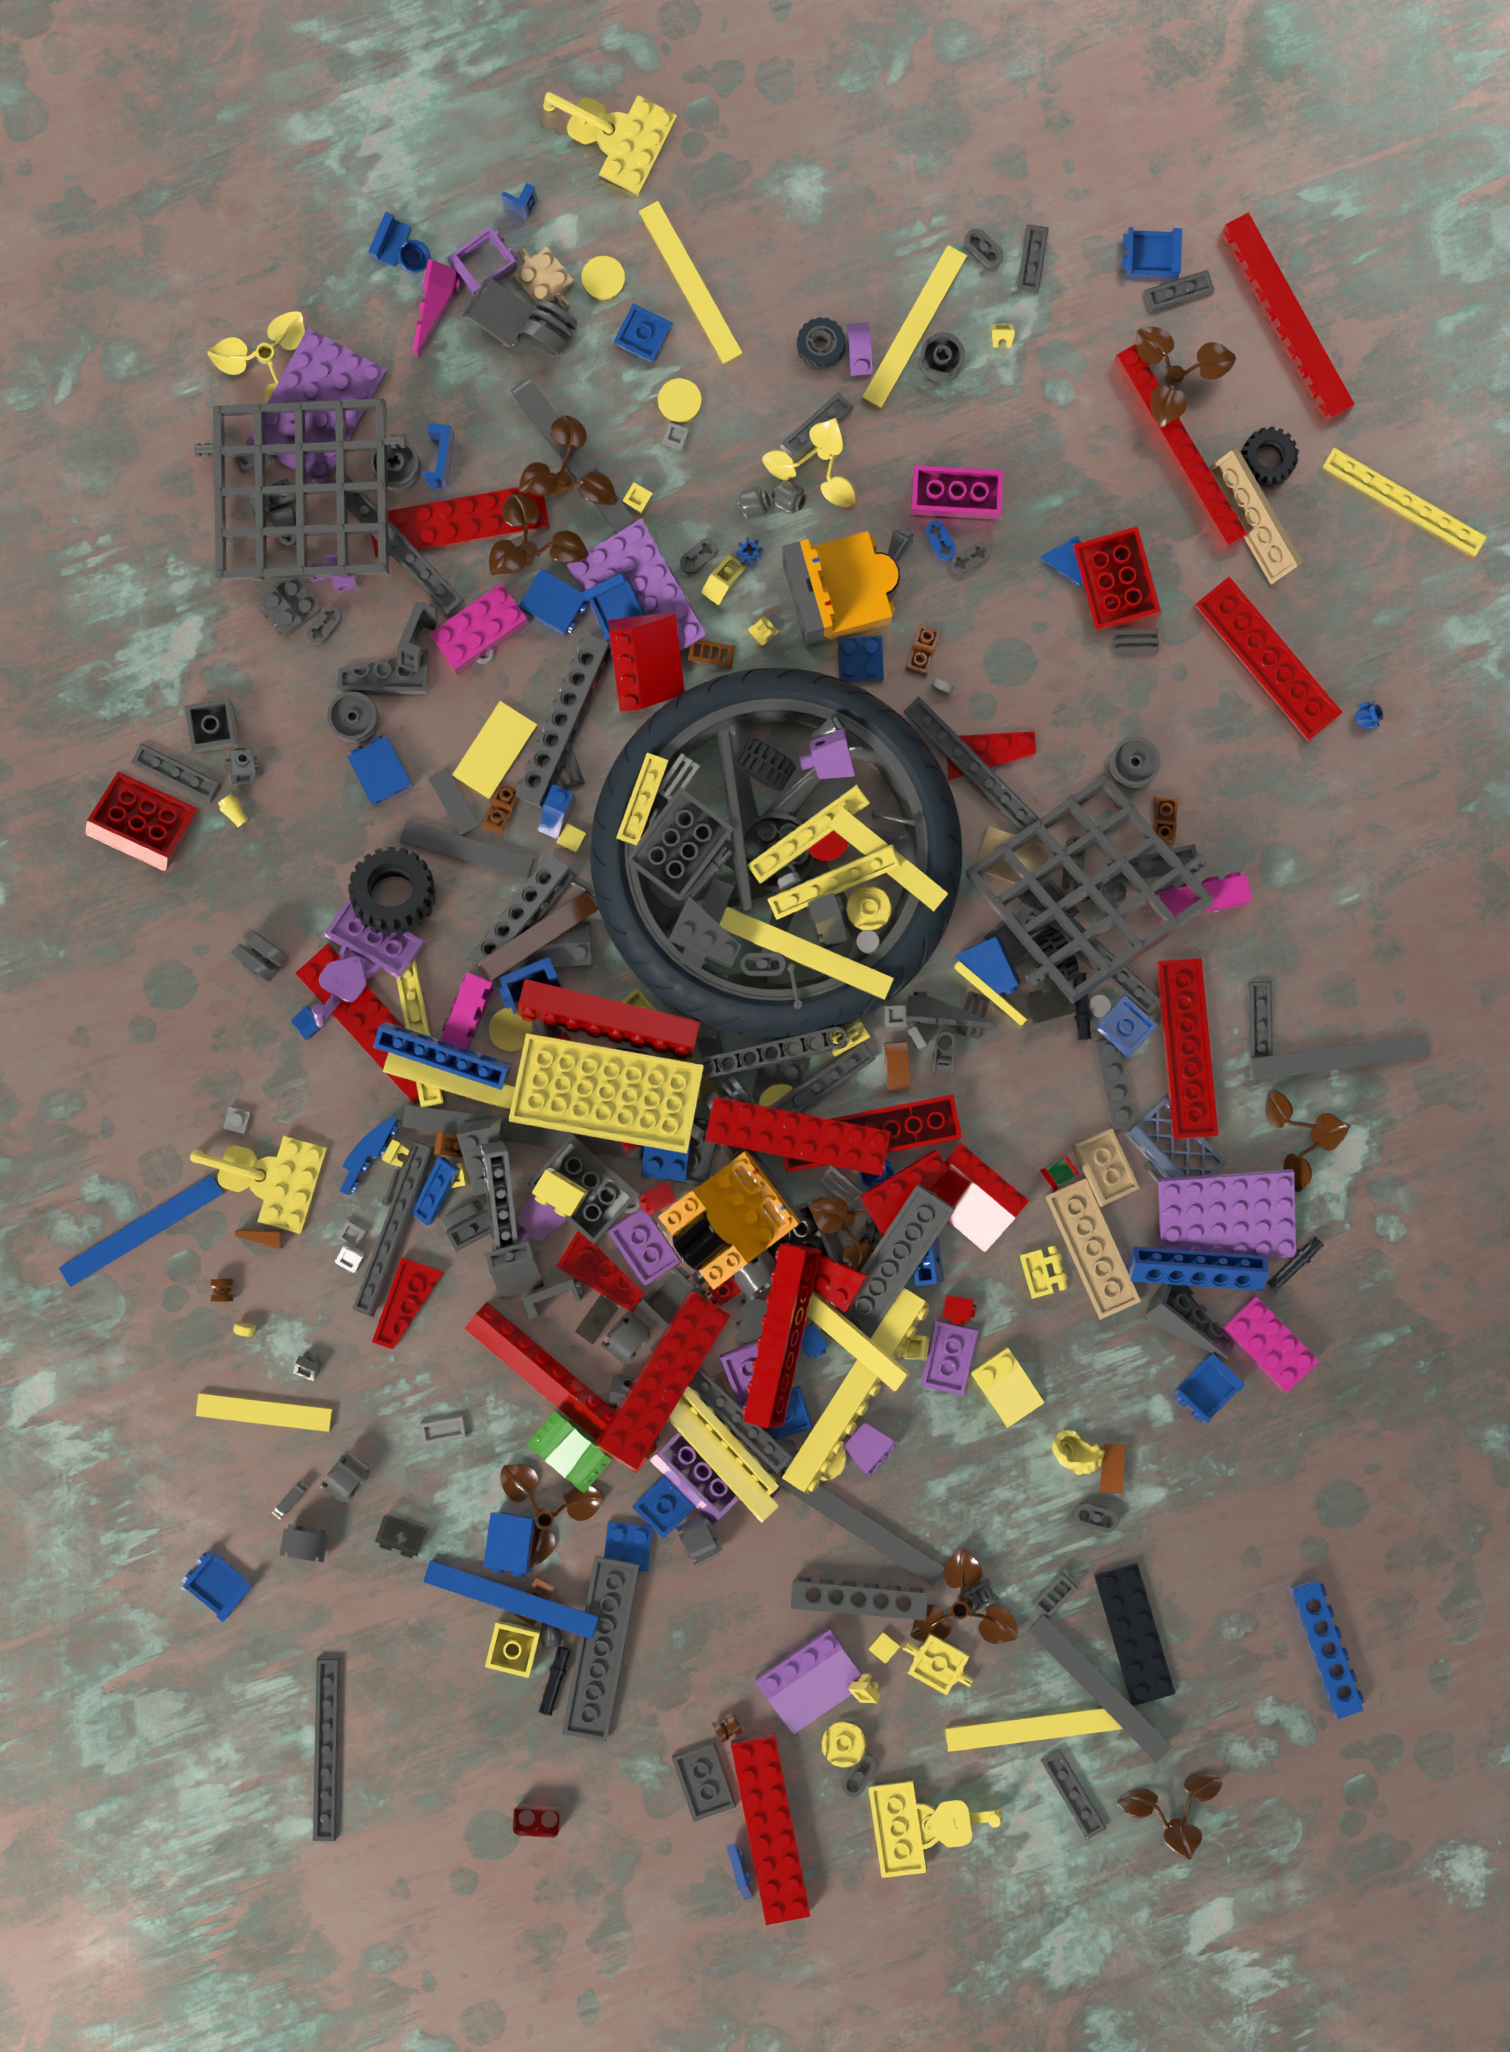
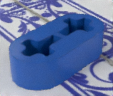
M931 521L925 530L926 537L939 560L950 561L956 553L955 544L942 522ZM933 526L936 529H941L939 531L941 539L938 540L935 534H930ZM943 542L946 548H951L949 556L945 553H940L942 551L940 543Z

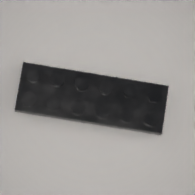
M1135 1562L1094 1574L1131 1705L1136 1706L1176 1694L1138 1563Z

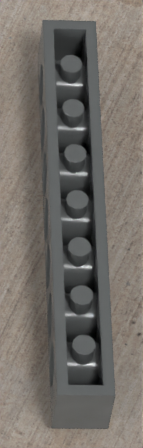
M586 633L580 639L577 645V654L569 663L568 675L560 684L559 696L551 705L550 717L544 722L540 740H537L534 745V754L525 766V775L522 781H519L517 784L516 797L521 801L543 809L552 785H556L611 658V644L608 641ZM589 656H593V661L590 664H585L586 659ZM585 676L584 682L577 685L578 678ZM576 696L575 702L568 705L569 699ZM567 717L566 723L559 725L561 718ZM558 737L557 744L551 746V740ZM546 757H550L549 763L542 766V761ZM541 777L540 784L533 786L534 780Z

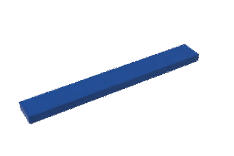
M211 1174L59 1267V1270L68 1285L72 1287L223 1195L224 1192L214 1175Z
M433 1560L429 1562L423 1581L424 1583L590 1639L594 1637L600 1618L599 1616Z

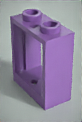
M490 226L447 257L449 264L453 269L457 270L458 276L473 296L478 291L482 282L478 284L461 261L489 240L495 245L507 261V264L487 279H493L498 282L518 267L516 262L518 257L511 247L507 249L502 242L505 240L498 230L493 231Z

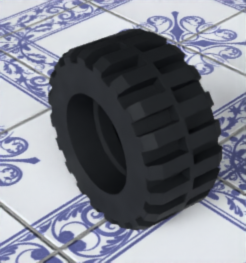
M388 847L387 851H382L381 848L376 849V854L371 856L368 853L365 855L364 862L358 861L355 865L356 872H351V883L348 884V891L354 913L357 918H360L361 924L365 927L370 926L371 931L378 934L379 931H382L383 936H391V933L401 936L405 930L411 933L416 930L415 925L422 926L426 922L425 916L429 917L433 911L432 906L435 905L436 891L431 870H428V865L424 860L419 859V855L414 852L408 854V850L405 848H400L399 851H396L395 847ZM397 876L405 878L412 883L413 892L409 899L401 905L386 907L379 905L372 899L371 892L374 886L384 878Z

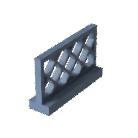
M1167 1097L1160 1101L1134 1127L1125 1133L1164 1178L1189 1177V1171H1200V1176H1203L1204 1172H1209L1207 1175H1214L1226 1164L1223 1158L1203 1137L1187 1138L1185 1151H1174L1171 1119H1159V1109L1164 1104L1170 1110ZM1146 1121L1155 1122V1134H1147L1141 1126ZM1159 1122L1170 1123V1135L1159 1134ZM1159 1138H1170V1151L1162 1150L1159 1147ZM1190 1140H1198L1200 1142L1201 1152H1189ZM1174 1154L1185 1155V1167H1177L1174 1164ZM1189 1155L1201 1156V1168L1189 1167ZM1205 1156H1212L1219 1164L1213 1169L1205 1168Z

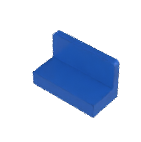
M526 183L519 199L504 191L501 194L504 208L528 219L537 202L535 187Z
M385 212L368 253L370 257L395 267L398 262V250L407 241L411 232V226L395 220L393 214Z

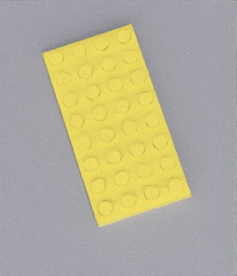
M526 1033L509 1122L688 1153L704 1065Z

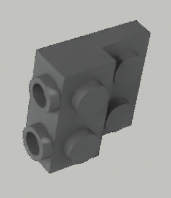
M288 578L278 587L274 586L257 600L261 604L257 608L265 618L270 616L274 621L271 624L279 635L284 633L286 637L290 636L321 611V608L297 578Z

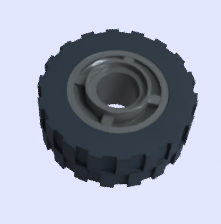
M817 317V319H811L798 332V355L811 368L814 367L818 370L823 368L829 369V367L835 366L842 359V355L845 352V334L842 332L841 326H838L837 322L830 320V318ZM818 340H824L827 345L819 347L815 343Z

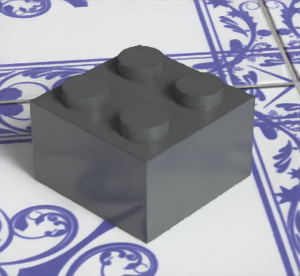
M230 699L185 705L191 750L195 753L240 746L234 706Z

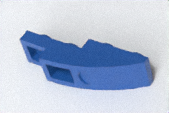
M392 1117L372 1129L354 1147L342 1165L343 1168L349 1170V1173L339 1190L340 1192L350 1195L351 1192L355 1193L361 1183L358 1180L361 1173H366L371 1164V1161L368 1160L370 1156L375 1159H379L380 1156L383 1157L389 1146L387 1142L390 1136L395 1137L400 1127L397 1124L398 1119Z

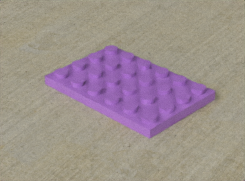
M307 328L267 404L372 399L387 370L320 333ZM366 410L346 411V441H350ZM335 411L305 413L306 443L336 442ZM294 413L265 414V445L295 444ZM254 428L245 443L247 446L254 445ZM336 452L306 454V477L318 484H326L336 467ZM295 454L266 455L295 471Z
M639 519L588 551L589 556L587 559L567 564L582 592L620 573H627L646 615L675 612L680 652L708 636L643 519Z
M1293 1169L1158 1179L1160 1248L1266 1256L1267 1259L1293 1257L1296 1254Z

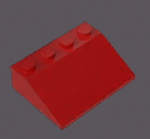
M1138 526L1073 545L1096 631L1162 615Z
M675 612L608 620L620 712L644 709L673 699L685 692Z
M118 771L86 821V835L166 872L177 855L198 808Z
M959 1143L944 1161L948 1170L928 1190L956 1208L948 1222L981 1250L986 1252L1028 1204L1029 1200L967 1147Z

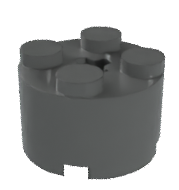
M947 332L936 333L925 340L922 345L919 360L922 373L935 382L954 380L962 370L965 350L955 335ZM941 354L945 355L944 361L939 360Z
M766 1249L731 1277L751 1301L772 1285L771 1275L773 1270L776 1269L777 1262Z
M630 1311L626 1313L627 1318L622 1316L606 1335L609 1337L607 1343L602 1341L600 1345L620 1363L626 1362L627 1364L636 1356L635 1351L639 1345L643 1347L651 1338L649 1335L650 1328Z
M347 1450L345 1455H342L329 1471L327 1480L322 1481L320 1487L339 1502L348 1504L355 1495V1487L358 1484L362 1486L369 1477V1466Z
M699 1515L675 1527L678 1532L682 1531L679 1537L688 1556L692 1560L696 1559V1562L693 1563L695 1568L720 1556L719 1552L723 1549L718 1539L712 1538L709 1531L713 1529L707 1517L702 1518Z
M288 1524V1529L284 1528L279 1556H284L285 1552H288L287 1557L315 1561V1558L319 1557L318 1562L324 1563L328 1535H325V1531L322 1529L311 1528L310 1532L303 1531L302 1526Z

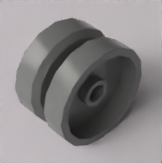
M407 442L406 448L398 446V448L392 449V447H387L388 490L391 492L409 490L417 483L421 476L422 465L416 450L409 442ZM373 451L370 458V466L376 480L377 451Z
M348 691L339 694L332 700L328 708L327 719L330 728L341 740L351 744H360L368 741L375 735L379 727L380 717L376 706L367 696L359 692ZM353 714H356L357 717L355 720H349V718H353Z
M1131 737L1117 745L1110 755L1108 765L1110 775L1116 783L1124 788L1138 789L1153 780L1159 771L1161 760L1159 751L1153 743L1145 738ZM1132 759H1135V763H1139V765L1133 766L1131 763Z
M249 928L243 935V939L252 948L249 950L242 944H236L230 953L255 975H260L268 982H271L277 973L267 962L270 960L277 966H283L289 957Z

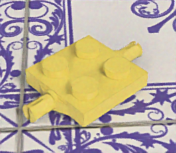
M929 1633L925 1642L919 1648L908 1641L905 1643L906 1645H904L903 1650L914 1655L913 1662L907 1671L913 1677L945 1695L948 1694L951 1687L958 1681L968 1687L973 1683L974 1679L963 1673L964 1665L969 1659V1654L932 1633Z

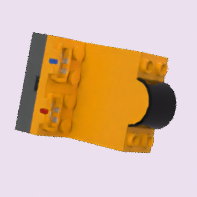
M868 531L819 545H810L809 539L782 546V565L806 648L838 639V637H846L891 624L895 608L893 601L890 599L897 593L900 569L890 555L876 552L874 536L870 537Z
M753 1150L743 1152L710 1179L693 1189L658 1216L672 1234L673 1245L679 1256L692 1269L699 1270L713 1290L805 1220V1217Z

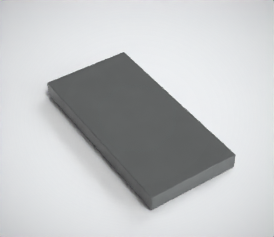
M1051 878L1042 885L1056 903L1064 898L1062 891ZM1023 903L1011 913L1022 927L1037 917ZM1072 906L1066 912L1074 918L1080 911L1075 906ZM1003 920L983 937L987 940L999 934L1014 968L1018 967L1029 957L1025 946ZM1045 925L1030 937L1032 938L1050 927Z

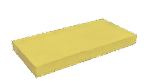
M500 701L452 776L490 800L538 725Z

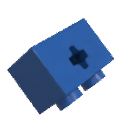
M939 1237L936 1238L914 1271L915 1286L938 1284L944 1281Z

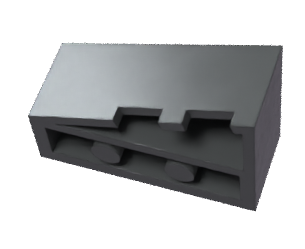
M834 893L807 902V910L822 948L829 949L848 942L841 915L844 908L840 897L835 898Z
M690 896L686 899L668 939L729 969L733 966L742 946Z
M503 1116L465 1123L459 1126L457 1138L474 1196L486 1193L481 1144L502 1141Z

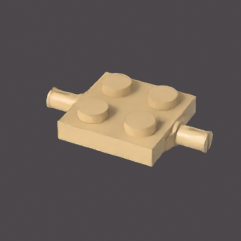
M525 247L521 249L526 256L519 249L517 253L525 263L513 274L516 280L535 303L539 299L550 303L557 301L561 308L567 310L562 302L568 308L571 304L563 295L575 283L572 277L548 247H545L537 255L533 256L530 255Z

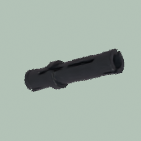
M1080 972L1079 976L1073 979L1074 988L1087 980L1086 972ZM1088 994L1075 1002L1076 1015L1074 1016V1021H1076L1077 1040L1092 1039L1090 1030L1092 1015L1089 1013Z
M1314 1235L1301 1250L1298 1248L1296 1254L1266 1283L1277 1293L1306 1263L1309 1264L1311 1262L1310 1259L1325 1245Z
M557 1647L553 1664L549 1668V1679L538 1710L539 1713L552 1716L563 1676L567 1673L566 1666L571 1650L566 1647Z

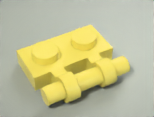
M1056 1245L1047 1247L1050 1256L1045 1258L1041 1249L1019 1255L1031 1299L1054 1293L1051 1285L1053 1283H1058L1060 1291L1068 1289L1066 1282L1068 1279L1067 1274L1063 1272L1060 1261L1062 1260L1061 1253L1058 1254ZM1052 1263L1055 1276L1049 1277L1046 1264Z

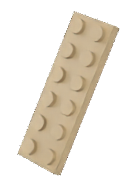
M1239 449L1231 450L1211 465L1209 469L1247 533L1245 540L1272 585L1301 566L1303 561Z
M1085 1178L1044 1196L1099 1320L1141 1302L1132 1281H1130L1128 1271L1087 1179Z

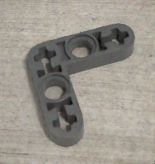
M1073 836L1069 838L1066 842L1065 848L1073 844L1081 837ZM1086 849L1079 853L1077 858H1072L1080 866L1083 873ZM1064 866L1061 888L1063 897L1069 895V891L1066 889L1070 888V879L1074 880L1075 889L1080 887V885ZM1108 881L1099 887L1100 893L1103 896L1104 887H1107V892H1114L1117 888L1120 893H1123L1119 894L1118 898H1114L1112 893H1106V900L1110 904H1120L1126 899V888L1119 882ZM1089 896L1079 901L1094 903Z

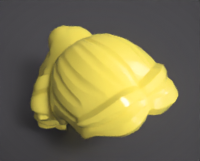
M1060 1431L1052 1443V1451L1058 1461L1065 1468L1074 1470L1077 1475L1091 1474L1102 1466V1459L1105 1455L1104 1450H1101L1097 1444L1091 1446L1083 1441L1076 1431Z

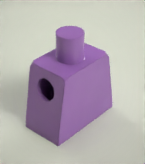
M844 728L812 740L810 742L812 754L799 757L802 770L815 767L819 779L855 776Z
M532 1194L515 1220L522 1226L517 1232L518 1242H526L532 1236L540 1242L567 1220L557 1214L550 1204L545 1206L534 1199L536 1195Z
M864 1423L859 1429L856 1427L850 1435L847 1434L849 1440L844 1445L862 1471L870 1477L898 1446L895 1441L867 1423Z

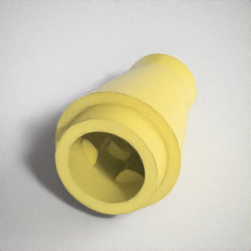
M233 793L218 802L221 807L219 809L237 827L248 820L238 797H235Z

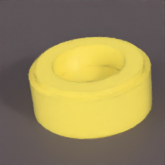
M236 1322L233 1332L240 1336L254 1337L257 1327L248 1323Z

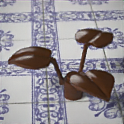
M1143 327L1137 330L1136 348L1139 357L1148 364H1157L1164 358L1166 369L1168 370L1165 381L1170 388L1160 385L1154 389L1150 398L1153 417L1160 427H1164L1181 417L1187 408L1185 394L1180 390H1174L1175 387L1182 383L1185 375L1200 367V375L1204 379L1215 380L1229 372L1236 360L1235 354L1225 346L1216 342H1209L1202 345L1196 356L1199 363L1184 370L1178 365H1170L1167 354L1174 349V340L1167 331L1158 327Z
M563 415L555 420L550 428L551 438L558 445L567 446L561 470L556 474L554 472L550 473V469L546 464L541 462L531 463L521 475L519 492L538 496H549L552 494L563 496L568 489L573 490L575 486L581 484L578 492L587 501L601 505H615L614 487L606 475L599 472H590L586 475L585 480L579 479L571 483V477L565 472L572 446L576 448L584 446L587 439L586 430L577 419L568 415Z
M512 494L503 504L502 516L505 522L513 527L523 525V541L520 546L516 547L512 541L507 539L496 542L490 552L489 569L492 576L517 573L525 566L531 565L534 562L535 556L539 557L548 547H551L549 551L550 557L561 563L583 561L588 558L589 553L581 538L574 532L567 530L557 532L553 536V542H548L537 550L536 545L527 540V524L538 522L539 509L530 498L521 494Z
M1270 1090L1266 1099L1265 1112L1272 1126L1282 1128L1287 1123L1288 1125L1312 1128L1310 1136L1315 1144L1299 1153L1298 1156L1295 1153L1288 1154L1283 1165V1170L1293 1169L1294 1190L1301 1193L1309 1185L1312 1178L1311 1166L1306 1159H1303V1156L1320 1146L1326 1151L1336 1149L1344 1140L1350 1125L1342 1122L1331 1113H1322L1314 1124L1291 1121L1289 1118L1293 1114V1108L1290 1101L1282 1093Z
M828 1197L810 1204L809 1209L813 1214L817 1227L822 1232L833 1233L842 1227V1230L852 1239L855 1246H848L844 1249L842 1264L851 1266L854 1270L860 1272L874 1249L868 1243H861L859 1245V1241L848 1227L853 1225L855 1214L868 1215V1211L854 1209L849 1211L846 1201L839 1197Z
M524 1464L504 1465L501 1469L500 1479L505 1494L516 1502L523 1501L528 1494L537 1512L536 1524L539 1530L534 1528L529 1567L542 1563L552 1553L555 1547L554 1534L550 1531H543V1529H548L553 1525L554 1517L567 1507V1513L572 1519L584 1521L591 1518L604 1501V1496L601 1492L592 1486L583 1493L574 1485H571L563 1493L566 1503L562 1504L557 1510L552 1511L549 1507L540 1508L531 1492L538 1485V1475L535 1470Z
M960 1549L950 1557L944 1571L947 1585L951 1588L960 1587L959 1600L952 1605L951 1613L944 1615L940 1607L927 1605L926 1621L914 1620L910 1635L912 1638L925 1642L929 1633L944 1640L952 1629L950 1622L946 1620L950 1617L959 1620L967 1616L982 1618L983 1620L979 1624V1632L985 1641L992 1644L1016 1640L1018 1638V1628L1012 1614L1002 1606H990L986 1615L970 1611V1604L963 1600L964 1587H975L981 1580L982 1569L979 1562L965 1549Z
M1196 1773L1185 1780L1184 1790L1190 1794L1187 1799L1183 1820L1173 1818L1167 1823L1159 1806L1155 1805L1158 1802V1795L1148 1789H1134L1125 1793L1117 1801V1805L1126 1814L1135 1818L1147 1817L1152 1814L1153 1809L1156 1810L1164 1825L1163 1838L1165 1843L1177 1854L1190 1860L1202 1841L1201 1830L1194 1825L1187 1824L1191 1801L1194 1797L1200 1802L1209 1801L1214 1798L1222 1788V1779L1211 1774Z

